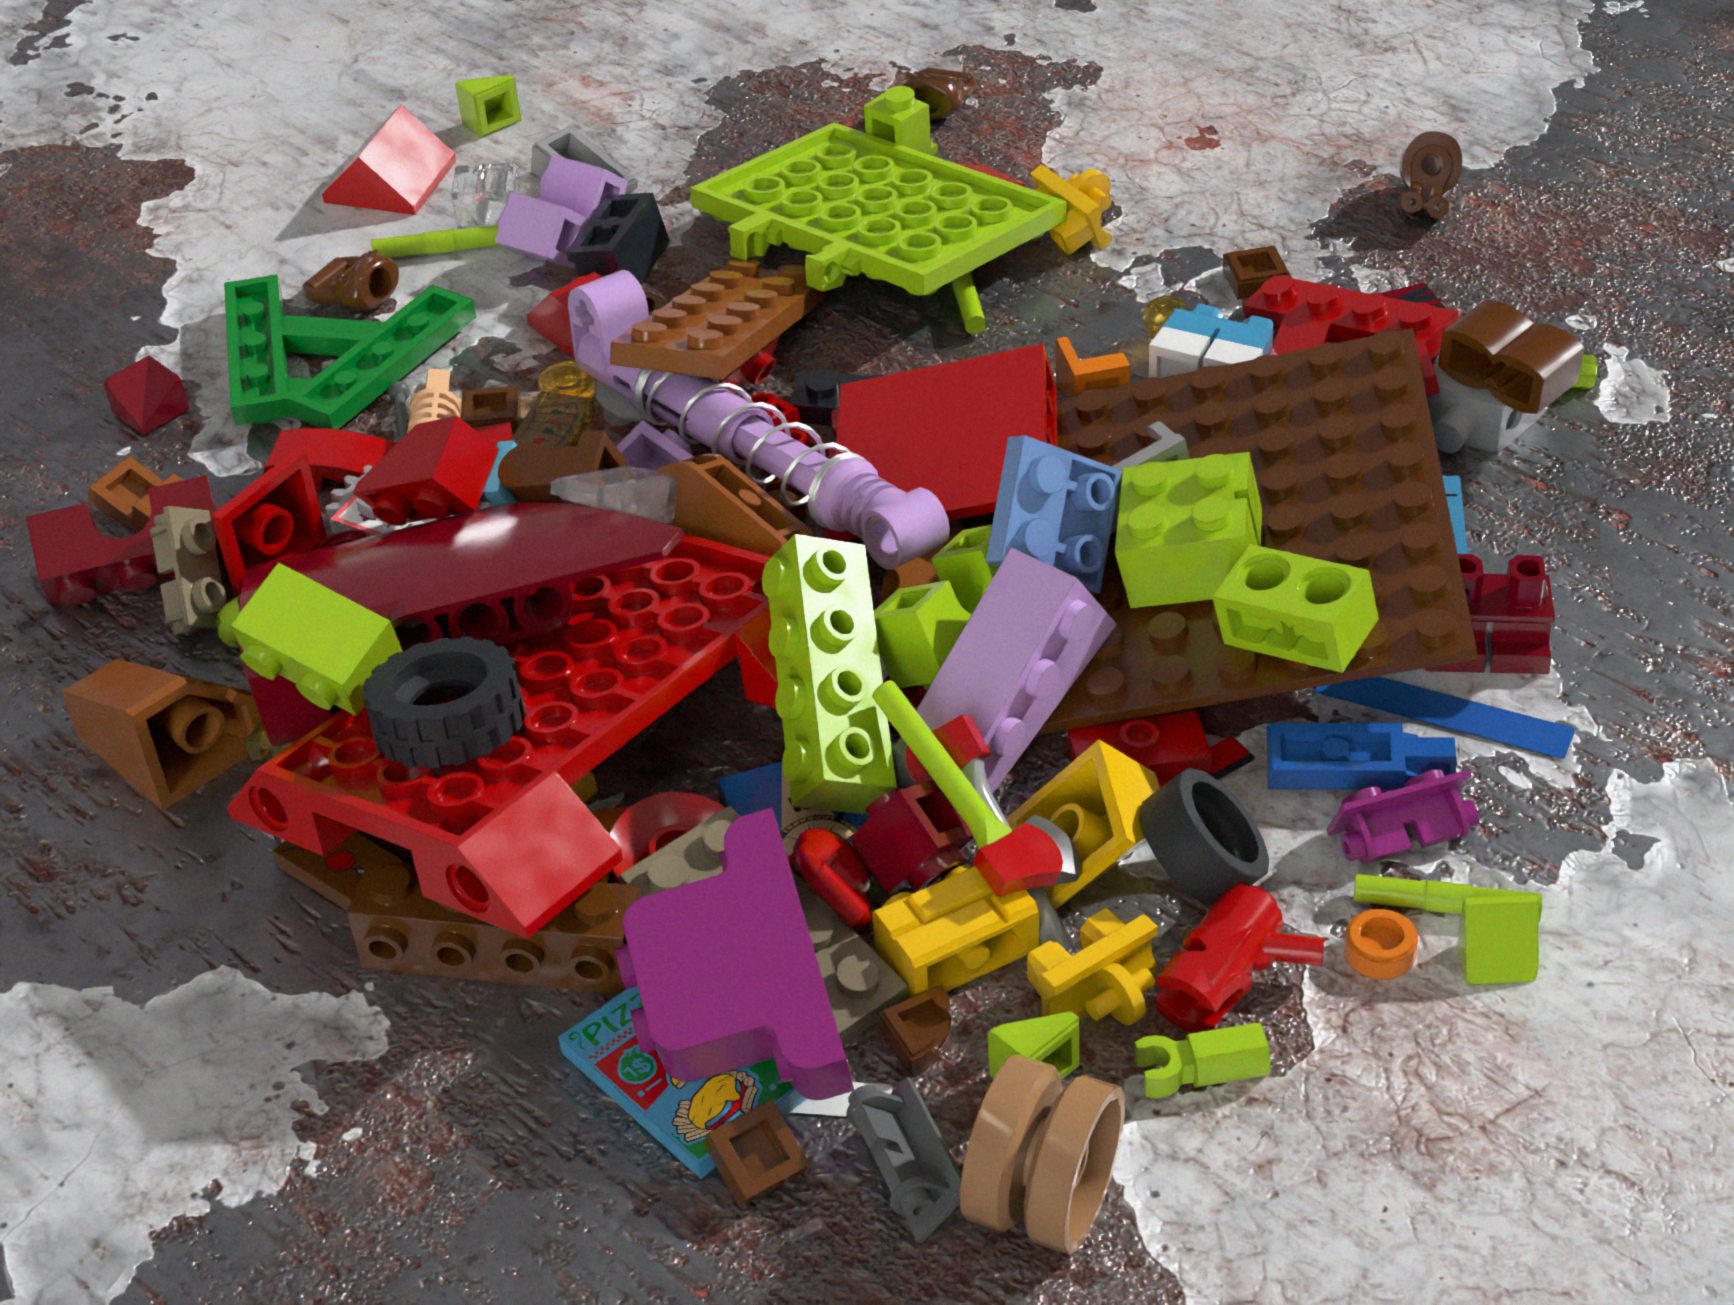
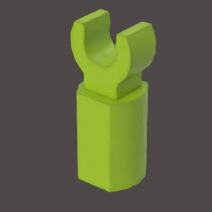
M1261 1022L1187 1034L1185 1040L1173 1041L1158 1035L1146 1036L1135 1041L1134 1061L1136 1067H1146L1149 1065L1163 1067L1144 1071L1145 1097L1149 1098L1168 1097L1177 1092L1182 1084L1193 1083L1194 1088L1267 1076L1270 1073L1269 1045Z

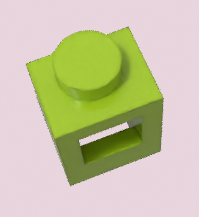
M891 87L864 105L865 131L867 134L932 156L938 153V145L930 140L929 104L915 99L914 90L910 87Z

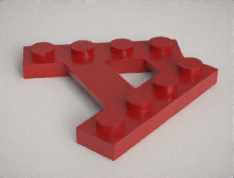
M1274 275L1265 281L1262 287L1242 304L1245 319L1251 315L1268 318L1273 322V329L1279 330L1269 354L1273 355L1309 349L1322 343H1339L1369 337L1382 331H1400L1413 328L1427 397L1440 394L1436 372L1431 360L1440 352L1443 331L1460 319L1459 313L1456 310L1435 307L1427 303H1415L1385 297L1377 293H1364L1339 288L1331 284H1319L1294 279L1284 275Z

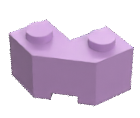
M552 155L548 169L544 172L540 181V195L538 199L510 192L506 207L499 216L498 233L495 243L520 254L573 269L575 264L568 261L566 251L607 195L625 194L628 181L604 168Z

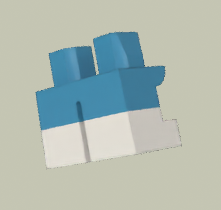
M1200 303L1192 311L1176 308L1149 344L1148 378H1163L1193 372L1206 366L1218 367L1253 360L1259 356L1267 355L1272 348L1273 322L1271 319L1254 315L1245 319L1243 323L1223 319L1224 314L1217 307Z

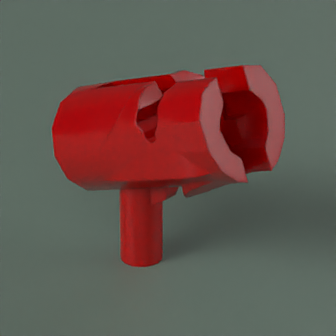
M1236 884L1220 894L1195 930H1192L1184 938L1182 947L1186 951L1182 950L1174 953L1156 980L1155 985L1162 987L1154 998L1157 1011L1170 1023L1187 1031L1197 1033L1213 1030L1223 1015L1250 991L1253 984L1251 975L1255 970H1265L1275 961L1322 967L1325 938L1280 933L1284 927L1282 912L1278 908L1273 896L1257 886Z

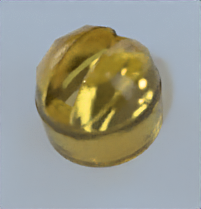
M1165 295L1157 297L1145 305L1142 310V319L1145 329L1152 339L1155 338L1176 308L1187 310L1181 298Z

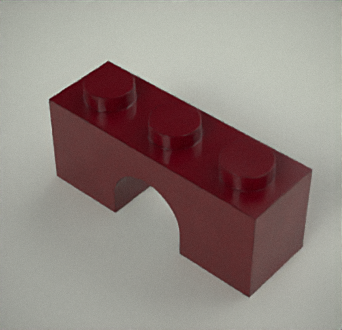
M207 475L148 488L147 492L151 505L149 521L141 531L127 538H110L99 533L87 503L26 516L39 582L50 604L79 605L91 601L97 594L118 589L128 591L142 590L152 586L157 580L175 576L174 571L167 574L158 573L153 541L149 530L155 527L153 517L164 514L163 507L166 506L209 510L212 527L216 535L215 546L219 566L224 565L225 561L211 516L217 511V506Z

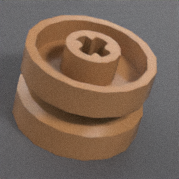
M1019 1054L1010 1056L997 1071L986 1092L971 1132L960 1185V1207L965 1219L1000 1232H1005L1012 1229L1024 1218L1027 1235L1033 1243L1068 1255L1078 1251L1089 1235L1098 1216L1116 1163L1125 1118V1095L1121 1086L1082 1075L1074 1078L1063 1089L1060 1075L1054 1065Z

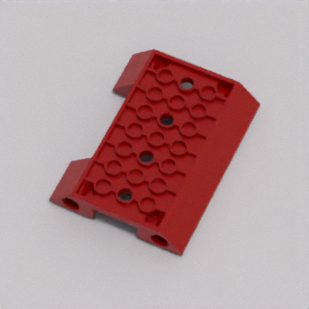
M684 533V538L662 560L571 582L570 587L574 601V611L570 620L562 628L550 633L498 646L506 648L509 651L510 657L514 658L525 706V717L521 718L523 725L518 732H514L510 736L511 740L505 745H499L491 750L492 753L484 757H476L467 760V763L456 766L450 764L427 769V766L407 767L403 766L401 762L395 761L393 763L386 759L383 751L379 753L375 746L365 706L357 716L342 709L256 769L227 806L229 816L233 820L322 856L340 847L346 842L347 838L358 830L409 849L412 853L423 897L529 939L624 860L622 848L570 788L571 786L575 785L583 776L615 751L621 749L630 739L658 717L667 713L672 706L700 684L709 680L714 673L737 655L739 656L746 700L776 709L775 699L778 679L775 657L769 649V632L771 629L769 599L764 594L762 588V575L765 563L771 557ZM538 587L531 590L528 594L543 595L550 592L553 588ZM459 698L446 699L432 703L430 705L443 704L457 700Z

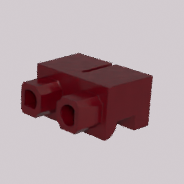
M1458 554L1478 659L1425 668V671L1484 673L1486 637L1490 673L1549 674L1551 663L1549 642L1551 624L1555 622V612L1549 575L1545 574L1543 558L1536 555H1516L1508 561L1507 574H1486L1483 572L1482 559L1477 558L1473 554Z

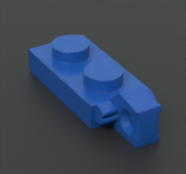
M1270 723V726H1267L1268 789L1362 790L1369 787H1379L1380 790H1396L1403 788L1404 784L1411 778L1427 771L1442 770L1444 776L1456 773L1455 737H1418V735L1403 732L1402 723Z

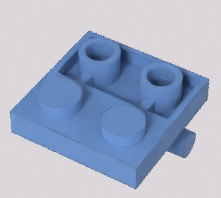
M1025 435L1008 437L986 563L1000 567L1012 547L1078 578L1090 594H1100L1122 470Z

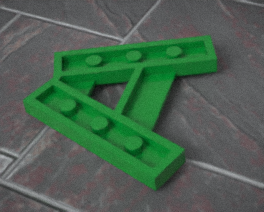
M277 274L225 282L230 407L235 426L248 423L263 424L278 418L292 416L319 428L338 430L382 395L393 382L399 381L477 317L474 300L431 285L385 322L283 315L282 291ZM286 352L340 356L312 379L288 377Z

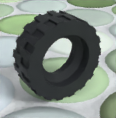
M461 637L460 639L441 638L435 639L434 642L410 646V649L401 653L397 652L388 657V660L382 665L378 664L371 671L372 676L366 679L363 685L365 692L362 693L377 750L379 753L383 751L385 758L391 762L398 761L403 763V766L412 768L416 766H427V769L440 768L450 764L456 766L467 763V760L476 757H484L492 753L491 750L499 745L503 746L510 741V736L514 732H518L523 725L521 718L525 717V706L514 658L510 657L509 651L503 646L498 647L493 641L486 639L481 641L475 640L473 637ZM459 698L457 700L443 704L430 705L432 703L446 699Z

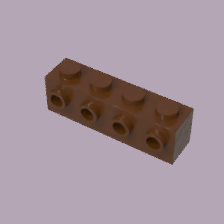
M368 861L348 908L347 916L362 969L620 994L626 988L619 969L615 947L627 944L623 927L624 915L629 906L641 898L639 885L596 882L544 927L539 929L529 939H526L423 897L415 865Z

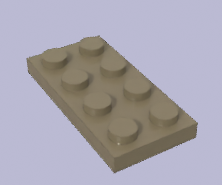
M728 806L619 874L620 884L639 885L641 897L721 874L723 869L718 852L724 850V836L728 827L741 816L731 806ZM791 868L843 1046L879 1021L878 1011L906 1000L908 985Z

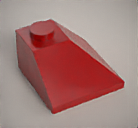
M298 448L211 515L235 598L241 595L242 582L250 566L317 550L318 545L327 538L307 454Z

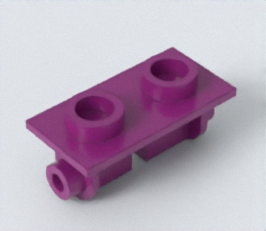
M1431 770L1411 778L1404 784L1403 788L1382 793L1379 787H1369L1356 791L1342 800L1341 807L1326 829L1328 835L1346 831L1347 834L1341 836V847L1348 861L1359 860L1364 865L1409 852L1412 845L1404 827L1412 825L1421 848L1466 837L1469 834L1470 828L1476 827L1479 824V815L1475 804L1471 800L1462 802L1459 794L1471 777V773L1469 770L1444 776L1442 770Z

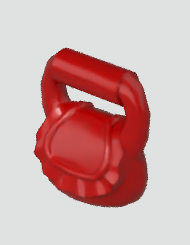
M806 829L800 833L793 845V853L788 858L793 872L797 873L848 926L862 928L873 921V910L869 901L871 875L866 868L861 854L844 837L828 829Z

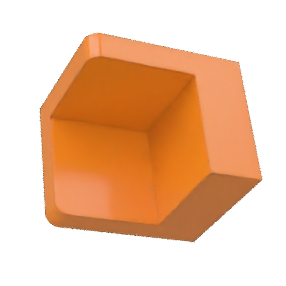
M1068 337L1055 339L1056 384L1063 397L1081 394L1090 389H1107L1130 384V364L1124 352L1079 360Z

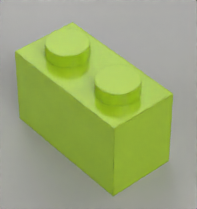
M279 562L230 625L243 650L240 655L241 659L256 673L270 680H274L277 675H280L295 683L298 691L313 704L326 710H330L333 705H336L355 716L365 706L362 693H365L363 685L365 680L372 676L371 671L378 664L382 665L391 655L403 652L390 620Z

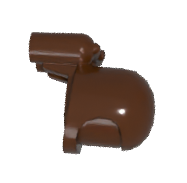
M1436 131L1424 132L1416 136L1403 151L1400 158L1399 171L1401 179L1408 190L1402 192L1397 201L1398 207L1403 213L1413 214L1421 209L1430 219H1439L1448 213L1449 203L1442 196L1457 182L1462 170L1463 161L1460 146L1452 136Z

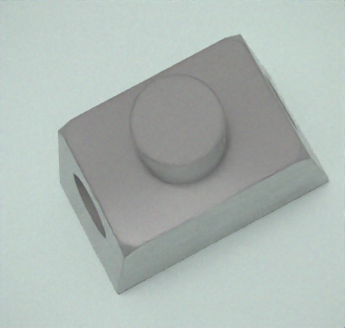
M1439 355L1433 366L1440 394L1427 397L1436 447L1443 452H1457L1464 444L1490 453L1500 452L1548 410L1547 406L1538 414L1523 413L1500 402L1488 389H1475L1455 381L1438 366Z

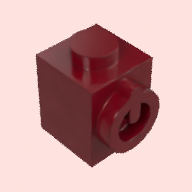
M934 780L902 790L895 788L878 797L865 810L869 819L849 837L863 857L866 868L880 882L887 894L909 886L916 893L943 881L946 875L953 869L965 865L967 859L961 852V849L974 838L967 824Z

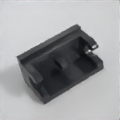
M653 192L607 195L566 251L568 261L574 262L579 277L587 276L593 272L607 276L620 270H626L636 277L640 285L643 283L670 243Z

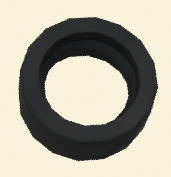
M1188 768L1176 775L1142 802L1140 811L1141 825L1154 856L1167 874L1188 895L1204 905L1212 906L1220 894L1234 885H1253L1268 873V852L1264 839L1254 820L1240 801L1221 782L1206 772Z

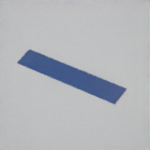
M1379 676L1318 686L1315 690V693L1562 759H1565L1576 728Z

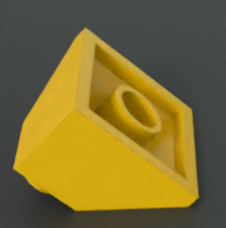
M1099 739L1006 818L1010 828L1014 831L1034 814L1043 817L1063 830L1072 839L1078 850L1082 866L1078 880L1043 887L1055 910L1066 904L1146 841L1140 820L1142 802L1160 788L1155 772Z

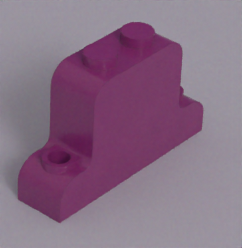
M773 807L741 816L728 827L724 836V850L718 852L723 869L721 874L641 897L629 906L624 915L623 927L627 944L615 947V953L626 990L635 987L639 988L643 1007L630 1010L640 1050L642 1054L657 1050L662 1066L667 1074L683 1082H693L765 1060L775 1059L781 1082L790 1081L793 1088L807 1099L825 1100L854 1091V1086Z

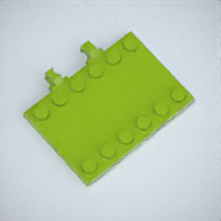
M835 122L690 188L692 208L711 214L716 220L734 223L728 226L731 245L730 256L747 261V258L764 256L770 243L780 246L782 242L787 243L792 249L811 252L815 255H806L805 258L807 286L822 292L842 286L847 274L857 276L860 272H863L871 279L884 280L903 287L910 294L919 296L935 293L939 287L1031 239L1043 236L1046 231L1066 221L1067 201Z

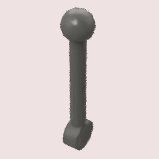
M403 381L393 382L388 388V395L394 401L397 443L407 434L408 430L405 401L410 395V389Z

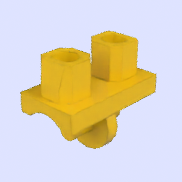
M1043 164L1030 173L1036 187L1035 191L1067 201L1066 221L1049 230L1053 241L1061 250L1070 256L1088 241L1101 250L1114 241L1111 233L1101 227L1100 221L1102 211L1107 210L1112 202L1109 196L1111 189L1110 180L1104 173L1096 169H1089L1080 175L1073 174L1068 182Z
M1106 907L1087 918L1080 928V946L1083 950L1071 956L1058 942L1050 940L1030 951L1027 956V978L1041 996L1042 1017L1072 1011L1079 1017V1020L1090 1015L1092 1019L1097 1021L1111 1013L1116 1020L1127 1026L1145 1017L1146 1004L1142 993L1155 986L1153 976L1157 974V964L1152 954L1151 943L1152 939L1158 935V926L1145 914L1127 923Z

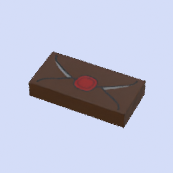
M357 832L347 838L346 842L340 847L331 850L324 856L288 841L282 842L272 850L278 868L347 911L368 861L408 864Z

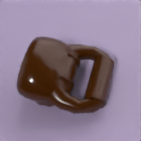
M930 67L918 72L915 71L914 73L906 72L905 80L900 85L910 87L914 90L915 99L929 104L930 120H939L952 116L963 105L964 100L970 98L978 91L977 79L971 73Z
M376 249L368 251V253L366 252L360 257H336L303 284V296L315 304H340L355 311L374 309L385 303L394 293L399 281V268L391 258L381 256Z

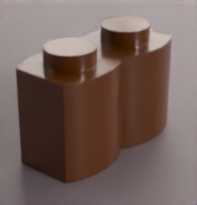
M1486 300L1443 331L1438 366L1449 377L1465 386L1475 389H1488L1496 399L1514 410L1538 414L1578 382L1585 347L1571 334L1558 327L1542 323L1533 324L1526 315L1516 308L1503 302Z

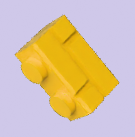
M962 865L953 869L946 875L943 881L916 893H898L888 899L882 908L872 912L875 950L908 985L907 998H911L941 984L946 992L1022 958L1040 946L1039 910L1026 890H1021L997 897L977 868L971 865Z

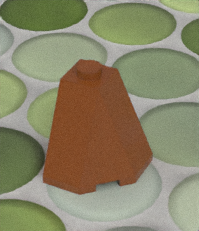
M115 659L61 691L77 737L162 811L269 743L253 694L248 690Z

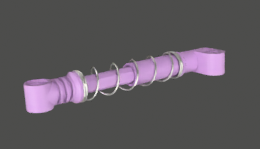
M617 271L570 291L568 310L574 357L577 366L586 374L631 400L633 407L649 422L661 426L669 423L678 428L680 438L687 444L696 445L702 443L712 449V454L719 453L726 457L730 463L746 465L747 477L757 485L761 486L771 482L775 477L781 479L782 500L788 506L796 507L808 501L810 515L819 525L838 532L848 530L853 535H857L858 538L863 540L867 551L874 561L883 568L889 570L897 568L944 545L949 539L950 527L945 509L938 498L928 489L919 487L907 493L898 489L893 484L887 483L886 480L878 477L877 470L864 457L852 453L846 447L835 443L823 444L820 436L810 426L798 422L787 423L785 416L775 406L763 402L753 403L751 396L741 387L730 383H720L718 379L714 378L708 379L706 377L610 365L611 341L629 330L633 324L639 323L649 316L647 300L642 286L629 271ZM727 389L738 392L743 398L739 397L738 395L732 393ZM760 408L773 412L781 420L782 424L774 427L772 418L766 411ZM790 428H797L808 432L816 440L817 445L809 448L790 437ZM684 433H686L694 439H689ZM825 449L843 452L831 459L825 457ZM754 463L772 475L763 480L755 479L751 474L750 464ZM786 483L807 496L798 501L790 500L786 495Z

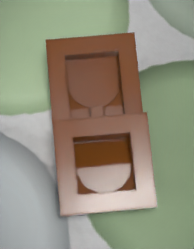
M129 456L88 487V502L119 523L139 532L145 527L151 515V505L147 489L182 481L183 479L173 473L163 481Z

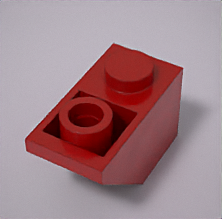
M458 416L419 423L357 482L353 494L372 507V512L378 519L396 526L433 518L443 519L450 515L473 512L477 509L499 448Z

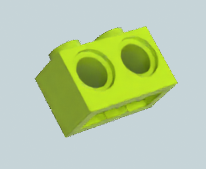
M1249 544L1212 595L1224 644L1340 673L1344 672L1379 620L1369 570Z

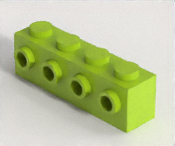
M794 534L765 563L762 575V588L764 594L769 599L771 617L769 649L775 657L778 679L775 705L779 717L782 718L785 741L782 761L783 773L789 781L792 807L864 814L866 808L884 793L897 788L888 718L872 698L874 690L883 683L865 545Z

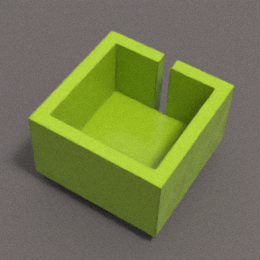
M1249 452L1226 455L1212 454L1202 458L1169 462H1148L1142 465L1123 467L1115 555L1130 608L1213 600L1212 595L1249 544L1261 546L1262 506Z

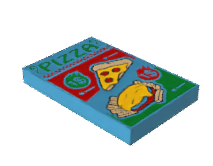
M638 987L624 990L558 1037L562 1054L700 1179L716 1168L702 1143L709 1132L771 1099L774 1101L782 1117L807 1099L793 1088L790 1081L781 1082L775 1059L765 1060L693 1082H683L672 1078L664 1070L657 1050L643 1054L640 1050L630 1010L643 1007Z

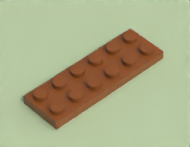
M729 260L725 266L711 272L710 276L699 283L693 284L689 290L680 296L673 297L671 302L660 309L652 311L650 316L639 323L633 324L629 330L612 340L610 365L723 380L827 298L828 290L822 292L807 286L805 266L784 265L780 266L778 271L760 268V262L756 260Z

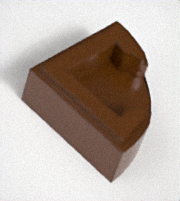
M942 984L878 1011L880 1030L912 1077L929 1069L945 1051L951 1036V1011L949 997Z

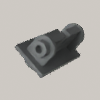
M906 1077L891 1094L876 1091L875 1087L871 1085L860 1086L852 1091L848 1097L847 1118L852 1126L859 1128L891 1191L889 1201L893 1210L898 1214L904 1215L916 1241L923 1243L960 1204L962 1173L911 1078Z

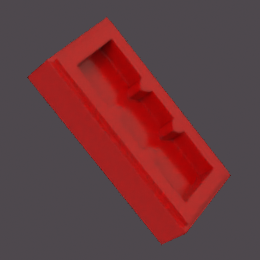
M1197 711L1068 729V748L1072 762L1099 739L1155 772L1157 780L1174 778L1188 768L1206 773H1211L1212 754Z

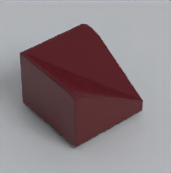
M149 355L113 374L104 381V388L112 413L143 435L189 410L180 377Z

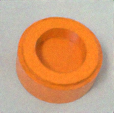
M1371 909L1359 913L1350 920L1346 928L1344 954L1349 965L1358 973L1374 979H1393L1404 975L1413 967L1417 955L1418 932L1408 918L1391 910Z

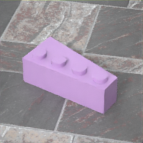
M1011 547L916 711L931 731L945 725L961 714L972 717L991 752V755L984 759L986 778L993 794L1117 624L1078 578ZM902 737L899 739L898 743L904 741Z

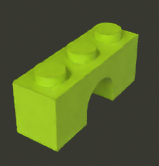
M992 525L962 530L931 558L940 582L897 589L874 610L879 654L890 679L899 688L923 685L925 690L930 688L998 571V566L986 563Z

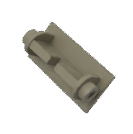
M175 506L163 507L164 514L153 517L155 527L151 528L149 533L153 541L158 573L167 574L175 572L176 580L160 585L166 616L165 625L173 628L174 637L199 633L198 628L217 629L216 617L219 611L226 605V592L222 585L215 546L216 535L212 527L209 510Z

